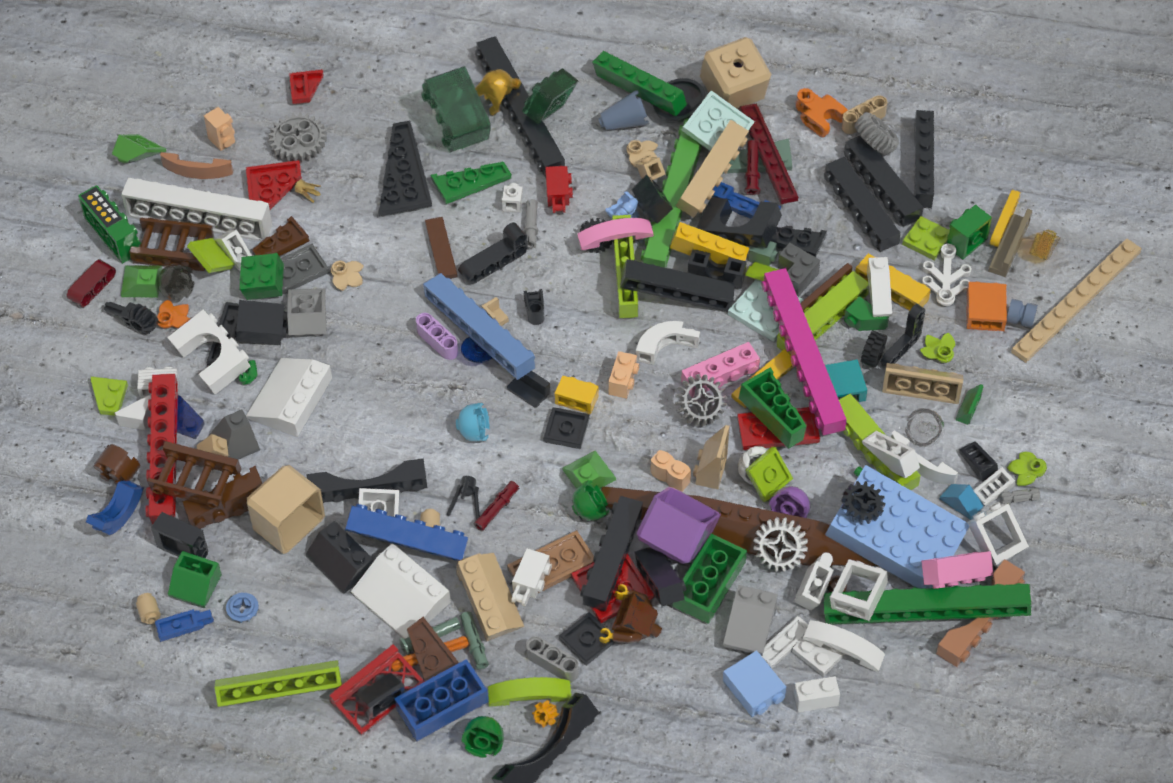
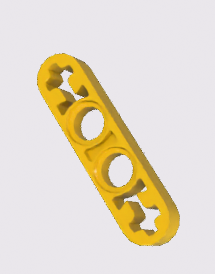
M1011 190L989 245L999 246L1017 207L1021 192Z

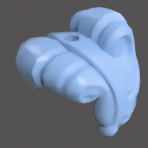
M627 191L617 201V204L605 209L611 218L613 215H631V218L639 217V212L636 210L638 201Z

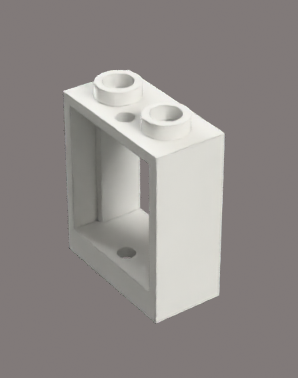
M1000 502L990 505V510L986 512L981 511L972 516L973 519L967 522L981 552L991 551L992 565H998L1004 559L1006 560L1029 547L1009 504H1000ZM1001 514L1014 541L995 551L982 524Z
M849 559L830 596L831 609L870 621L888 583L887 571ZM851 574L876 582L867 602L842 594Z

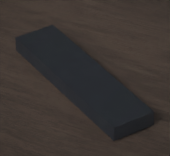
M225 303L218 327L222 325L228 332V335H226L228 339L232 337L235 340L238 303ZM212 343L206 362L207 366H210L221 353L220 343Z

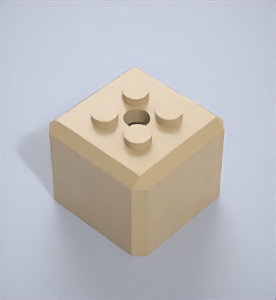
M744 37L706 51L700 78L709 93L713 91L736 109H739L740 106L749 105L765 98L771 73L752 39ZM739 62L742 64V67L737 68L733 63Z
M290 465L282 466L247 497V506L253 530L283 554L288 553L321 523L325 517L321 490Z

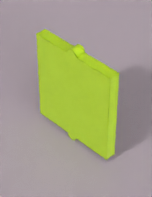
M754 262L752 266L748 267L745 276L764 281V273L779 269Z

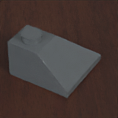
M243 409L224 416L209 434V436L213 434L227 440L228 457L239 460L260 451L252 427Z

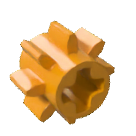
M549 700L535 705L537 710L532 712L535 723L542 724L543 728L548 724L551 726L556 723L554 718L559 716L556 704L553 705L549 703Z

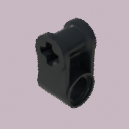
M539 289V291L534 292L523 291L528 321L533 325L543 323L545 319L543 290Z

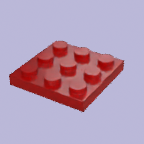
M628 554L607 610L603 611L590 607L600 623L617 616L622 600L615 597V591L623 593L618 590V586L621 584L627 587V591L634 590L645 594L649 600L653 598V592ZM595 563L571 573V578L580 592L583 584L587 585L589 568H593Z

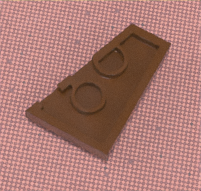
M424 617L407 628V633L424 681L459 663Z

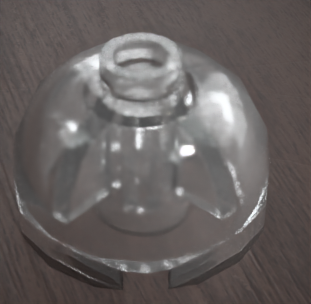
M920 408L908 416L905 433L912 444L919 447H932L942 440L945 434V423L937 412L931 409Z

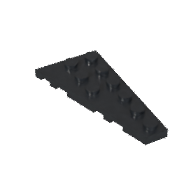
M410 120L393 123L390 148L388 150V160L386 162L383 190L378 210L379 217L432 206Z

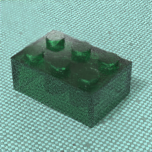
M563 68L557 72L554 71L549 78L546 76L541 83L538 82L531 90L533 93L525 100V107L522 112L534 122L540 124L565 105L579 81Z

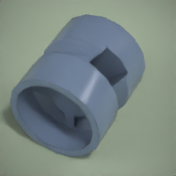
M1012 299L1006 322L1015 325L1021 322L1023 327L1032 329L1038 305L1033 303L1023 305L1022 301Z

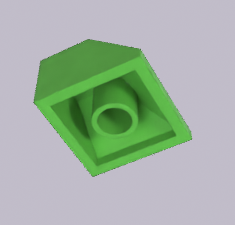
M119 134L112 155L118 157V161L128 163L161 154V152H166V148L139 134Z
M125 265L121 297L158 298L163 267Z
M596 450L562 468L576 489L588 480L593 481L590 483L593 487L597 485L600 489L602 486H606L616 480V477Z

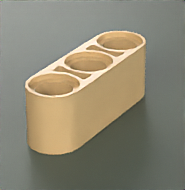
M878 95L846 111L843 114L842 131L846 134L858 132L855 128V123L865 112L871 113L880 119L884 118L887 111V99L884 96Z

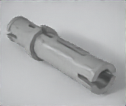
M535 199L526 201V226L524 227V233L527 235L528 249H532V243L533 248L536 247V235L538 234V202Z

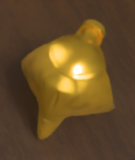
M501 69L490 71L469 94L467 100L471 102L484 95L485 99H490L493 104L489 108L490 114L495 115L497 112H500L499 106L503 97L510 94L512 89H518L521 81L517 78H511L507 72Z

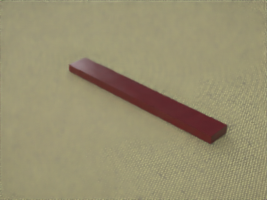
M757 103L740 106V111L754 121V124L749 129V134L752 140L759 142L758 154L780 204L797 202L799 196Z

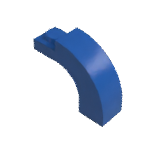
M119 481L107 507L99 513L88 515L86 523L92 525L93 529L108 535L116 533L125 525L135 511L144 487L131 481Z

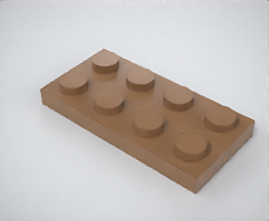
M577 530L536 550L537 552L549 555L550 564H552L550 574L544 578L545 584L542 591L570 578L571 573L593 563L594 555ZM522 558L507 565V569L513 578Z

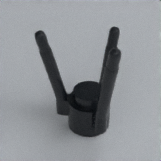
M463 476L461 478L460 485L457 486V491L447 511V516H450L461 493V499L474 494L476 520L480 517L479 487L476 486L477 481L474 477Z

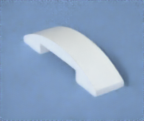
M895 430L892 432L891 438L909 446L910 440ZM916 453L920 466L917 472L921 476L941 484L951 485L956 483L957 471L943 462L937 467Z
M810 620L802 638L820 647L825 644L860 660V665L875 672L879 671L885 656L884 652L864 638L840 627L819 621Z

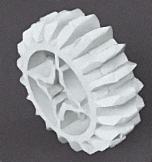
M777 517L774 524L769 519L767 525H761L763 531L757 530L756 534L759 537H755L754 542L758 544L754 546V550H760L756 557L763 556L761 564L767 561L768 569L775 565L774 570L778 571L779 566H781L784 572L788 565L792 570L794 569V563L799 565L801 563L800 559L805 558L803 552H807L808 547L804 545L808 543V539H801L806 533L805 531L798 532L801 528L800 525H797L795 528L793 527L794 520L787 524V518H783L782 523H780V519ZM780 530L778 537L765 538L770 532ZM786 531L794 537L796 544L787 539ZM782 537V542H784L783 544L785 545L779 553L780 548L776 544H778ZM765 545L774 550L775 557L767 551ZM796 551L791 557L781 559L784 552Z

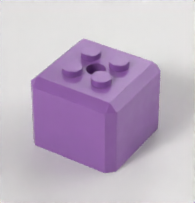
M667 487L654 496L637 531V536L640 541L649 545L652 549L660 551L672 560L685 564L698 556L721 515L716 510L673 487Z

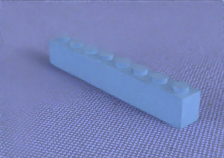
M440 273L423 284L425 297L513 377L518 380L535 369V356L533 352L527 350L518 339L513 338L507 329H503L496 319H492L483 308L477 306L472 298H468L461 288H457L450 278H446Z

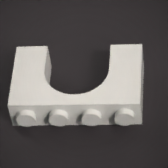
M203 309L167 338L183 358L203 343L217 342L221 344V353L217 360L199 373L204 383L216 395L251 366L247 361L249 357L244 350L239 351L237 349L239 345L232 337L228 339L226 336L228 332L222 325L218 327L216 325L218 321L213 314L210 313L208 315Z

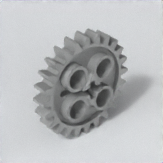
M301 112L298 116L292 113L290 118L285 115V120L279 118V123L274 122V128H270L271 133L268 134L271 150L275 151L276 156L280 155L281 159L286 157L287 162L291 158L294 161L300 159L302 162H304V158L311 160L310 156L316 157V151L322 152L321 147H325V142H327L326 129L324 124H321L320 119L315 120V116L309 118L308 113L302 116Z

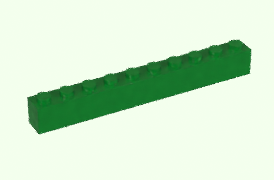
M1022 583L884 590L870 621L831 609L830 596L832 592L824 593L825 623L827 624L1031 616L1030 584ZM872 590L842 592V594L867 602Z

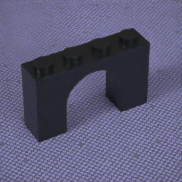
M711 197L696 228L743 246L767 248L782 214L778 203L761 201L749 222L738 227H728L726 223L732 213L728 199Z

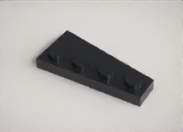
M786 225L782 228L776 227L770 241L777 243L776 247L784 249L791 243L817 257L826 238L827 230H821L820 232L811 231V228L797 230L793 229V226Z

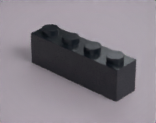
M651 547L634 552L637 569L661 607L685 600L683 591H686L683 579H679L677 570H673L670 560L667 561L665 554Z

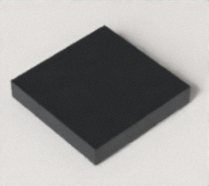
M552 407L543 442L581 449L590 414Z
M590 612L559 635V640L586 666L615 643L613 639H610L607 643L599 641V637L606 638L608 635L600 633L605 627Z

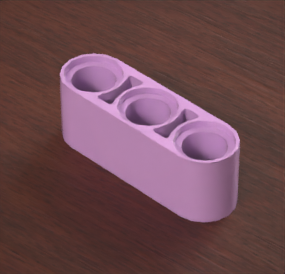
M429 313L419 314L416 317L417 333L443 358L447 360L455 359L458 356L457 339Z

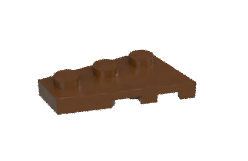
M291 216L287 219L288 222L284 226L280 225L276 229L275 234L271 237H266L252 249L254 256L277 253L281 256L309 242L310 239L308 234Z

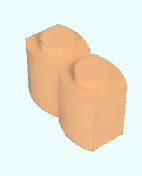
M659 450L651 459V474L656 479L667 482L670 487L681 492L689 485L691 470L685 463L675 460L672 455L662 450Z

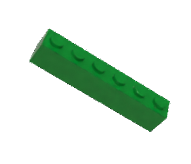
M604 50L592 62L598 77L629 93L637 90L639 93L636 94L637 97L674 116H677L687 105L683 90Z

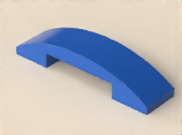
M723 182L718 187L714 186L712 189L715 191L712 197L727 198L732 211L747 218H753L760 204L758 201L734 192L733 186Z

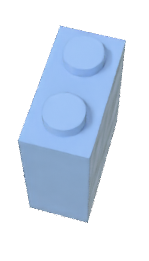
M758 651L753 652L723 671V682L751 717L763 714L769 706L774 703L779 704L785 698L786 686Z

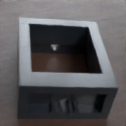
M161 512L151 527L157 548L177 557L184 551L206 558L208 547L203 530Z

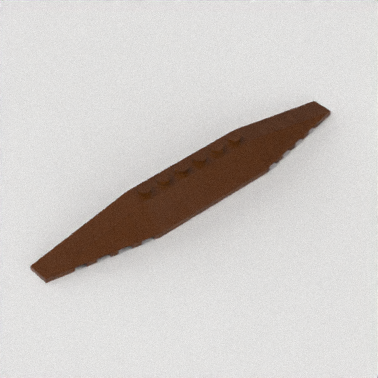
M602 486L601 490L608 502L605 508L612 510L614 502L618 503L620 496L643 502V513L640 520L644 519L654 496L659 493ZM688 495L716 510L721 515L712 532L713 535L747 550L748 554L756 555L760 551L754 550V546L758 544L754 542V538L759 537L756 534L757 530L763 531L761 525H767L769 519L775 524V518L778 517L780 523H782L783 518H787V524L794 520L793 527L795 528L797 525H800L801 528L798 532L805 531L806 533L801 539H808V543L804 545L808 547V550L803 552L805 558L800 559V565L810 566L823 553H830L833 557L830 567L832 565H844L845 567L849 559L860 561L872 567L878 566L826 536L825 534L830 524L707 497ZM780 530L770 532L765 538L778 537ZM786 531L787 539L796 544L794 537ZM782 537L778 542V547L780 548L779 553L785 545L783 544L784 542H782ZM765 545L767 551L775 557L774 550ZM796 551L784 552L781 559L791 557Z

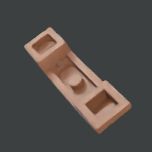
M165 152L160 154L163 167L184 177L216 179L233 174L231 160L214 158L212 164L180 160L179 154Z

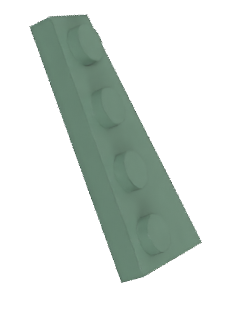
M789 138L774 142L786 170L792 171ZM747 149L739 150L740 153L735 161L730 160L731 167L726 174L747 172ZM758 154V172H766Z

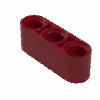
M100 259L96 260L68 289L67 298L81 307H86L114 278L116 269Z

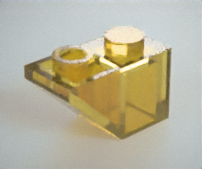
M1049 229L1038 232L1029 254L1048 260L1057 246L1060 237L1056 236L1057 233Z

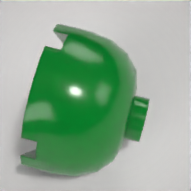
M591 480L578 486L572 497L573 512L587 521L601 519L609 513V510L606 511L605 508L608 502L603 492L597 485L593 487L590 484L593 482Z
M478 716L466 724L461 741L465 744L466 751L474 756L486 758V754H493L495 756L501 751L503 746V728L497 720L491 717Z

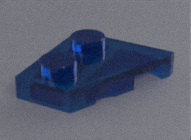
M178 395L177 433L197 439L205 425L204 420Z

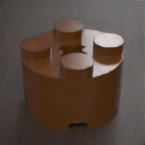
M108 444L93 467L100 472L99 476L103 480L109 481L111 479L117 485L119 481H131L141 465L135 457L131 460L127 456L128 452L114 444H110V446Z

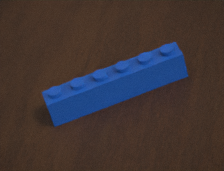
M356 504V507L352 506L350 509L345 531L455 561L463 559L468 537L464 536V532L453 530V533L447 532L445 527L434 525L432 528L425 526L426 522L414 520V522L406 520L407 517L395 514V517L388 516L384 510L376 509L375 512L367 510L368 506Z

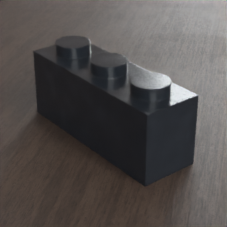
M648 175L631 189L635 195L634 198L638 201L639 208L649 221L653 219L658 224L674 209L660 186Z

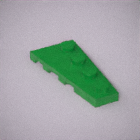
M504 161L481 165L477 169H471V167L464 168V171L454 173V171H448L444 175L431 174V180L446 204L512 179L511 172Z

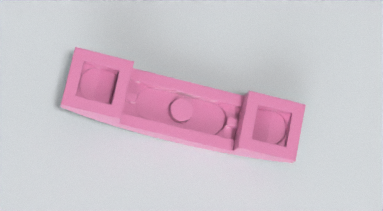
M624 218L594 225L581 231L577 236L581 249L586 250L600 247V242L635 236L637 240L652 237L654 233L648 219Z

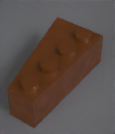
M256 466L249 468L250 472L244 475L239 473L233 476L234 480L225 484L221 494L226 505L225 509H213L205 504L190 500L182 501L189 524L202 529L212 523L222 522L227 518L240 516L248 512L247 497L262 485ZM214 487L213 490L210 491V492H208V491H206V490H204V491H202V492H206V493L213 494V492H214V490H215V487Z

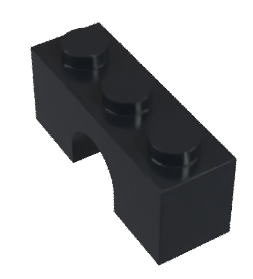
M692 249L688 261V273L734 283V288H742L746 275L747 261L729 257L726 264H717L711 260V253Z

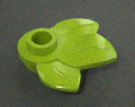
M946 333L941 340L931 335H926V347L920 349L922 355L929 359H937L942 363L952 361L954 357L953 349L955 347V340L952 335Z
M1020 452L1019 459L1013 460L1007 466V469L1018 475L1017 486H1026L1032 484L1037 477L1043 476L1047 470V465L1043 459L1036 458L1031 452Z

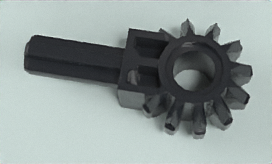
M113 302L105 303L104 310L106 312L121 317L126 326L143 334H150L158 324V318L155 313L139 303L129 302L126 307Z

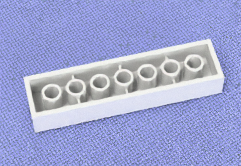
M128 178L121 194L126 215L129 218L140 219L142 217L212 225L213 233L224 234L228 230H237L241 238L260 242L269 236L272 228L269 204L263 201H254L226 194L221 195L209 191H199L192 188L177 187L175 185Z

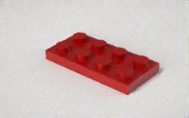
M809 407L796 408L806 424L804 439L796 445L820 443L819 430L815 424V414L810 412ZM753 413L737 414L743 450H749L754 446L764 448L785 446Z

